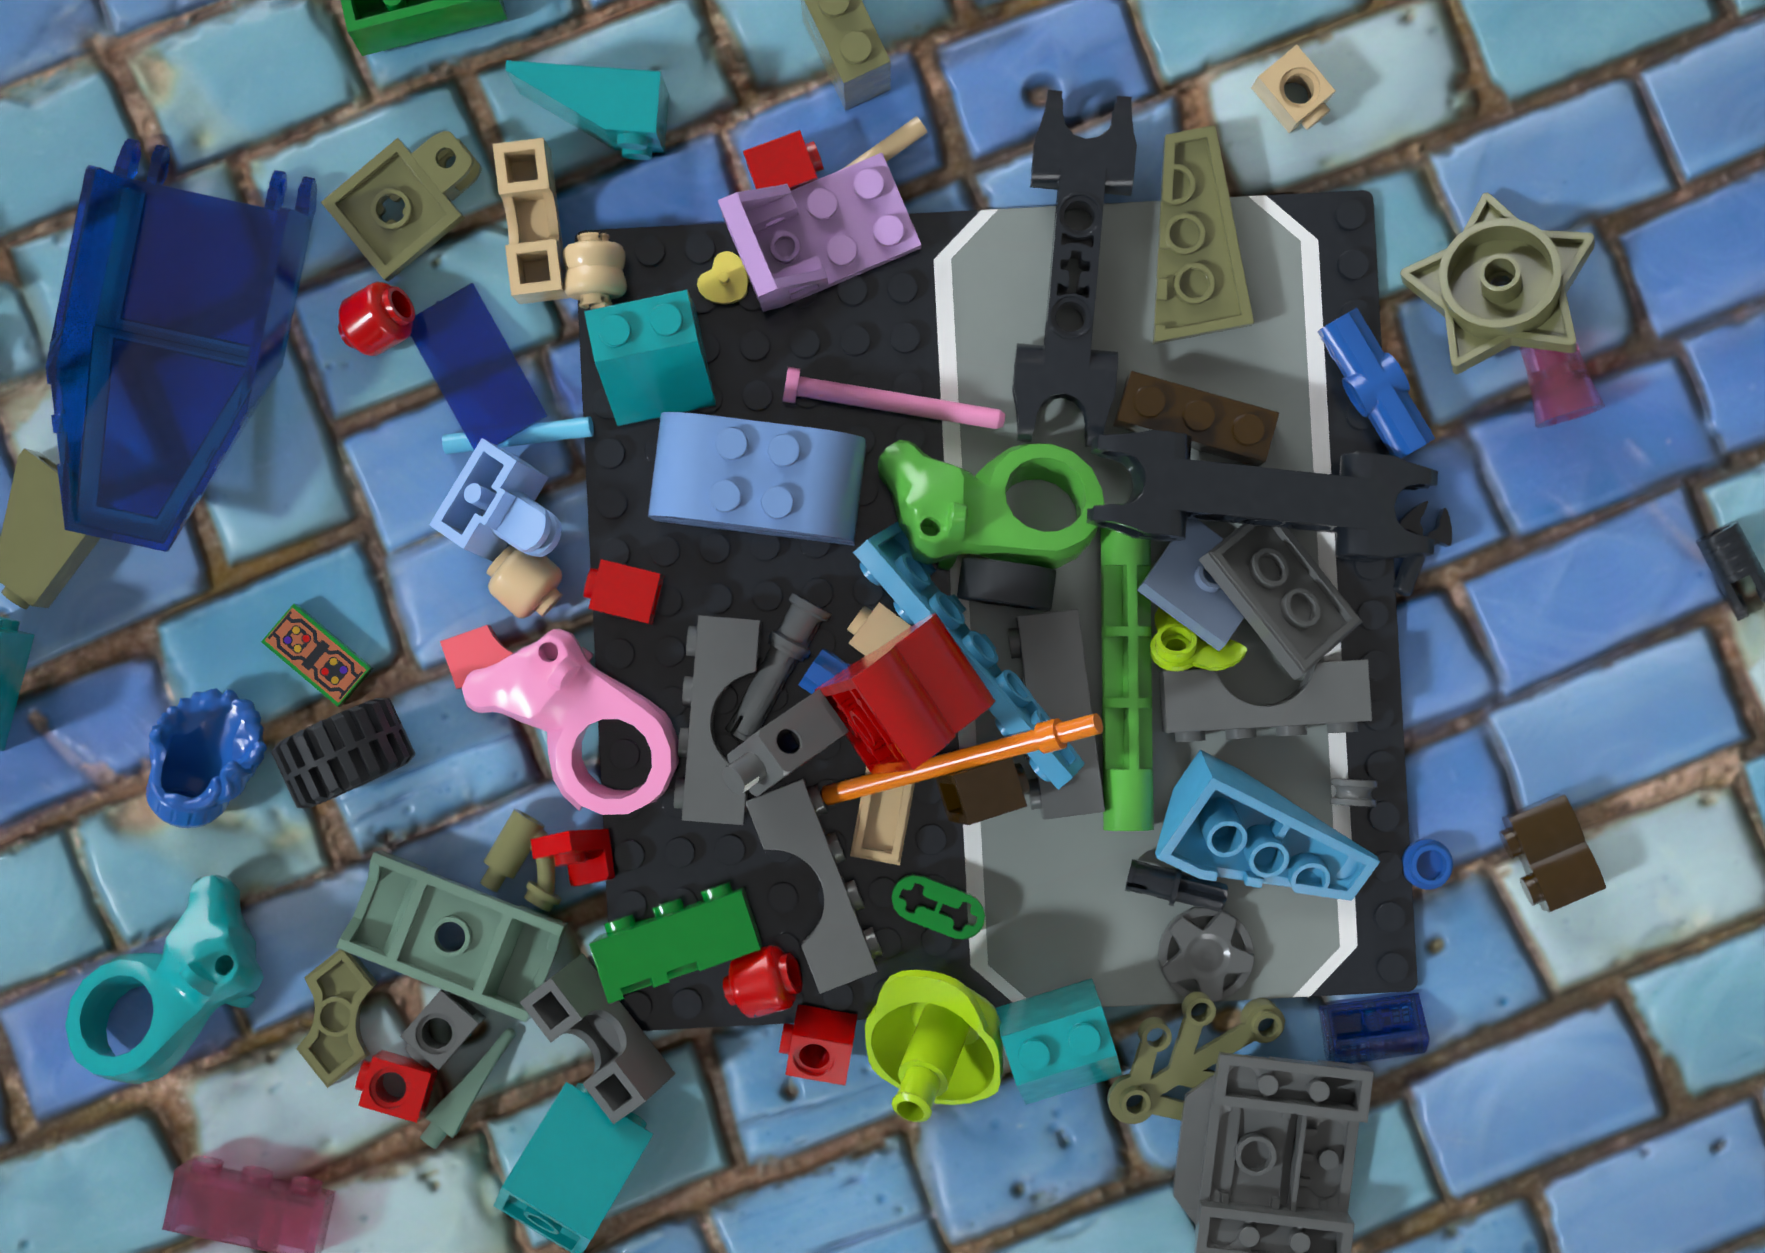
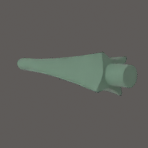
M506 1029L476 1066L424 1117L431 1122L420 1136V1139L427 1145L437 1149L447 1134L451 1138L457 1136L489 1074L515 1037L514 1029Z

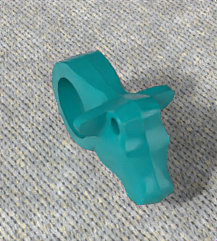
M220 875L204 876L195 880L189 890L186 910L168 934L162 954L149 952L122 954L103 963L82 980L70 999L65 1023L69 1047L77 1063L94 1075L117 1082L142 1084L159 1079L166 1075L185 1055L209 1017L218 1007L226 1003L239 1008H248L256 1000L252 993L258 990L264 976L256 961V941L241 914L240 890L231 880ZM145 985L152 997L154 1011L150 1029L142 1042L130 1052L115 1056L108 1044L106 1028L109 1014L119 998L129 990Z

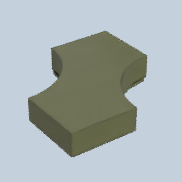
M341 949L304 977L313 995L315 1011L308 1035L296 1048L327 1088L370 1055L360 1032V1014L366 997L378 984L356 955Z

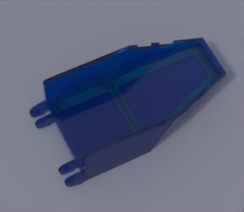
M129 138L122 145L113 173L92 165H88L85 170L45 369L47 384L51 385L54 415H51L53 433L57 434L60 464H57L65 530L169 552L283 367L311 226L316 212L317 184L315 178L303 177L298 188L295 210L282 207L287 190V174L278 170H274V173H272L264 207L163 186L170 164V149L163 145H157L152 153L147 181L134 180L141 158V142Z

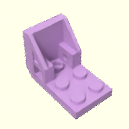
M879 153L791 191L788 184L736 192L718 200L724 221L763 312L784 307L919 250L922 246L883 153Z

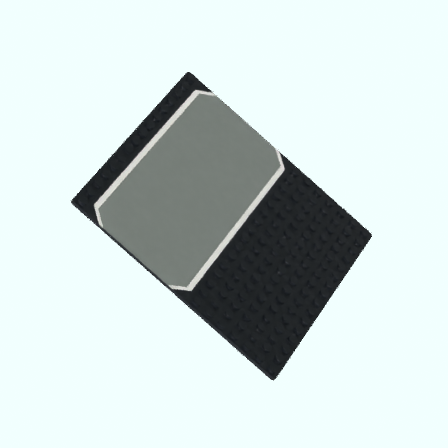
M1358 190L1230 197L1254 324L1248 327L1154 345L1153 330L1160 201L1104 204L1091 349L1117 351L1118 370L1116 394L1109 410L1103 435L1135 433L1113 426L1126 378L1131 371H1135L1279 412L1266 462L1259 467L1339 475L1340 457L1342 454L1373 453L1388 455L1386 446L1368 416L1363 417L1350 401L1342 383L1344 376L1317 332L1344 314L1358 308L1382 348L1374 199L1370 192ZM1056 206L911 213L909 217L921 242V249L784 307L764 312L750 280L746 297L732 304L712 303L699 293L697 287L698 278L702 273L712 269L714 258L719 253L730 251L739 256L726 223L583 230L576 234L575 242H578L577 235L599 232V238L601 233H606L610 236V242L622 245L626 255L623 273L627 289L623 296L611 300L612 305L688 290L697 310L717 406L685 413L826 429L849 433L866 439L867 447L854 546L654 521L648 517L660 418L617 426L592 352L584 311L592 310L590 309L591 305L589 304L588 309L580 308V300H578L583 417L590 416L594 426V435L592 437H584L591 568L598 569L600 560L603 559L660 573L665 576L653 625L593 610L595 668L641 694L665 711L673 724L678 740L680 728L689 727L691 707L682 706L684 677H693L695 656L686 655L688 627L689 625H698V615L762 621L759 656L760 668L771 647L768 644V636L771 630H778L791 606L789 597L792 593L832 614L829 621H822L808 647L811 651L808 659L805 658L803 662L798 660L761 728L811 695V693L798 684L823 648L833 652L850 665L865 657L849 644L854 635L847 630L865 605L873 611L880 602L900 617L894 608L893 598L882 586H877L868 580L861 571V561L853 553L867 539L898 522L892 495L879 478L878 472L880 455L891 444L899 440L910 441L929 457L970 471L975 476L988 462L1008 448L1025 443H1049L1073 451L1092 467L1102 488L1105 504H1125L1130 499L1133 490L1130 472L1123 464L1092 454L1091 447H1085L1083 413L1074 402L1063 398L1046 402L1039 408L1031 442L1017 441V419L1012 394L1017 343L1044 345ZM1073 208L1064 215L1067 225L1073 230H1085L1092 225L1091 217L1084 209ZM1070 259L1067 267H1061V269L1069 271V286L1066 294H1076V284L1081 272L1087 271L1079 268V260ZM1057 291L1058 296L1063 295V293ZM1085 293L1080 294L1081 296H1083V297L1086 298V294H1085ZM1063 308L1057 312L1056 322L1064 331L1074 332L1083 326V317L1076 309ZM788 367L800 368V376L1000 409L1005 413V422L1002 428L991 429L796 396L795 404L782 402ZM1191 448L1190 460L1252 466ZM1042 479L1024 480L1012 485L1006 492L1007 504L1013 515L1030 528L1039 531H1059L1071 526L1077 520L1076 507L1071 498L1056 484ZM1198 519L1223 539L1241 525L1239 523ZM1098 526L1090 545L1076 560L1054 569L1056 570V579L1050 611L959 600L966 608V611L963 612L964 623L971 631L986 634L997 648L995 651L998 655V662L996 663L1002 672L1004 670L1014 672L1019 678H1023L1021 658L1011 659L1008 628L1017 627L1016 617L1078 609L1092 714H1099L1102 720L1100 527ZM1289 529L1363 621L1318 661L1333 662L1368 659L1372 721L1358 722V732L1327 733V724L1307 725V735L1277 736L1276 727L1256 728V738L1226 739L1225 730L1205 731V741L1175 742V733L1162 732L1159 672L1168 670L1159 667L1152 659L1154 830H1103V812L1044 820L1041 817V809L1031 810L1029 792L1024 794L1027 807L971 825L950 822L947 818L936 779L931 778L915 783L900 865L850 856L861 797L833 805L825 804L828 813L819 816L826 835L833 832L837 834L846 861L838 863L845 883L854 879L865 907L856 911L863 930L873 927L883 956L875 959L878 966L877 972L821 994L818 991L801 947L803 940L818 925L824 910V893L817 874L808 863L794 854L780 850H764L748 808L744 825L682 820V809L674 808V791L676 778H685L687 758L679 757V764L666 792L656 802L647 804L629 814L603 815V829L609 830L615 877L612 880L606 881L608 922L633 914L635 922L655 917L652 909L655 906L681 898L685 907L703 901L701 891L730 882L732 891L742 887L745 888L763 943L762 947L778 946L786 954H792L795 957L802 975V991L796 994V1000L788 1010L758 1018H748L739 1010L737 1005L731 1006L724 994L723 978L729 973V966L732 961L730 960L702 971L697 970L669 979V983L655 988L651 985L624 994V999L619 1001L642 1031L794 1023L798 1004L857 1014V1020H866L877 1004L882 986L891 975L906 970H925L946 974L959 980L966 987L986 998L993 1004L995 1009L1091 978L1093 979L1102 1007L1183 1003L1185 997L1177 993L1168 984L1161 972L1158 961V947L1167 925L1182 912L1197 906L1175 901L1174 906H1169L1168 900L1146 894L1125 891L1132 859L1162 868L1177 870L1176 867L1157 859L1155 851L1172 790L1199 750L1244 771L1370 851L1380 860L1378 866L1352 901L1295 893L1291 887L1262 884V888L1245 886L1242 880L1217 877V882L1225 883L1228 886L1227 901L1223 910L1233 915L1244 925L1251 937L1254 948L1253 967L1247 981L1235 994L1221 1001L1409 992L1414 990L1418 980L1412 884L1403 874L1402 863L1403 854L1410 845L1396 592L1393 589L1395 583L1394 558L1375 562L1335 557L1336 533ZM1151 540V569L1171 541ZM960 554L950 570L937 569V563H934L932 565L936 572L930 576L931 580L942 593L947 596L955 594L957 597L962 558H990L976 554ZM1151 601V626H1152V637H1151V640H1152V638L1154 637V635L1157 633V630H1156V627H1155V623H1154V616H1155V613H1156L1157 609L1159 608V606H1157V605H1156L1155 603H1153L1152 601ZM1243 618L1230 639L1244 645L1247 648V654L1236 665L1224 670H1218L1216 673L1225 688L1239 700L1255 706L1275 704L1291 695L1300 685L1305 674L1294 680L1248 621ZM1193 666L1188 670H1198L1202 668ZM756 673L742 677L731 684L717 704L714 715V731L717 742L726 756L744 742L735 737L734 733L727 732L725 727L736 712ZM989 709L986 710L978 718L957 732L956 737L940 750L937 755L1004 738L996 726V717ZM602 719L598 721L601 784L614 790H630L644 784L652 768L651 750L645 736L635 726L619 719ZM790 731L789 733L796 741L798 746H800L798 736L794 732ZM1101 733L1095 735L1103 792V735ZM844 735L762 794L805 778L808 787L817 784L821 793L822 787L825 785L865 775L866 765ZM1024 754L1013 757L1014 764L1020 763L1023 766L1027 779L1036 778V773L1032 769L1029 759L1024 758ZM1331 778L1378 781V787L1374 788L1371 793L1372 797L1377 800V806L1330 804V798L1334 797L1337 792L1335 786L1331 785ZM750 791L748 792V799L756 797ZM918 874L970 893L983 906L985 913L984 925L974 937L961 940L910 922L899 916L893 907L892 892L894 886L904 876ZM915 883L912 890L903 889L900 893V897L906 900L905 909L913 912L917 905H924L934 909L937 901L926 898L923 895L924 886ZM962 902L959 909L942 904L940 912L950 915L954 919L953 927L961 930L965 923L974 924L976 916L970 913L971 904L968 902ZM1200 916L1189 921L1203 928L1214 916ZM1234 928L1231 944L1244 950L1242 939ZM1173 936L1168 946V960L1179 952V946ZM1239 973L1226 974L1223 988L1232 983ZM1194 979L1178 982L1191 991L1199 992Z

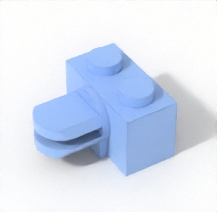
M481 438L429 524L463 549L493 562L506 549L508 544L527 555L544 557L558 545L562 525L558 518L535 502L549 477L518 456Z

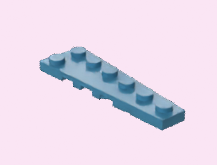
M898 522L867 539L853 552L861 561L860 568L863 574L873 584L882 586L894 600L893 605L896 612L904 621L914 625L933 613L938 615L996 700L989 708V711L996 717V726L1004 737L1034 730L1037 723L1051 720L1017 674L1010 670L1001 671L996 664L998 662V655L995 649L997 648L987 635L971 631L964 623L963 612L966 611V608L956 595L947 596L937 588L930 577L936 572L933 565H925L913 559L909 541L899 527ZM1069 742L1065 749L1044 754L1040 750L1027 753L1030 757L1029 763L1034 772L1046 782L1051 781L1058 790L1070 781L1085 765Z

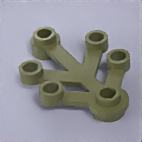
M1190 993L1182 1003L1184 1016L1169 1064L1153 1075L1152 1071L1157 1052L1165 1050L1170 1045L1172 1034L1166 1023L1157 1017L1147 1018L1140 1024L1138 1028L1140 1042L1130 1074L1117 1078L1109 1089L1107 1102L1110 1111L1116 1119L1126 1124L1141 1123L1152 1114L1181 1121L1184 1100L1162 1094L1178 1085L1194 1088L1214 1075L1215 1071L1208 1070L1207 1068L1217 1063L1219 1052L1235 1053L1254 1041L1269 1043L1277 1039L1285 1026L1283 1013L1269 999H1253L1242 1009L1241 1024L1196 1049L1203 1026L1208 1025L1215 1018L1216 1007L1205 993ZM1201 1002L1206 1003V1009L1201 1015H1191L1194 1005ZM1263 1019H1273V1023L1269 1028L1263 1031L1258 1030L1259 1023ZM1152 1029H1163L1162 1035L1158 1040H1147V1035ZM1131 1096H1142V1100L1137 1105L1132 1107L1126 1106L1127 1100Z

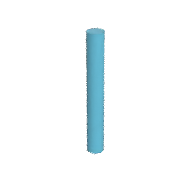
M590 416L444 434L442 445L445 454L474 451L481 438L501 448L592 437L594 435V426Z

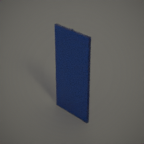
M473 283L441 301H436V304L415 315L410 336L474 450L481 438L498 445L548 416Z

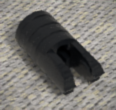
M1738 521L1716 528L1695 541L1737 621L1748 617L1749 614L1747 603L1743 596L1739 594L1733 582L1750 575L1756 586L1755 589L1762 602H1765V572Z

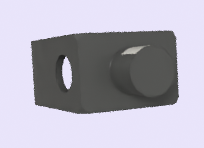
M818 689L755 732L727 754L730 764L722 770L723 780L726 786L735 794H742L749 790L752 795L758 797L848 733L849 730L821 690ZM790 731L794 732L798 736L800 746H798L796 741L793 739V737L789 733Z

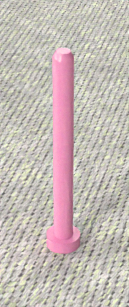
M788 367L782 402L795 404L796 396L991 429L1002 428L1005 422V413L1000 409L800 376V368Z

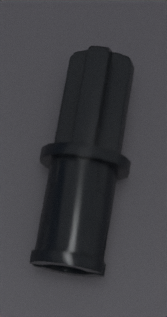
M1135 859L1131 861L1125 891L1128 892L1131 891L1168 900L1169 906H1174L1175 901L1214 911L1223 910L1228 896V886L1225 883L1198 879L1192 875L1182 873V870L1178 868L1177 870L1162 868Z

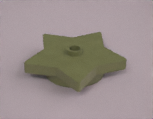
M1487 192L1481 196L1463 232L1446 249L1403 268L1400 275L1402 283L1445 317L1453 373L1459 374L1510 346L1575 353L1577 351L1576 336L1566 294L1593 251L1595 240L1594 235L1587 232L1541 230L1528 222L1519 220Z

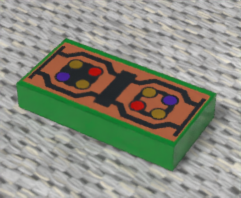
M294 603L261 641L337 707H341L374 669L302 607Z

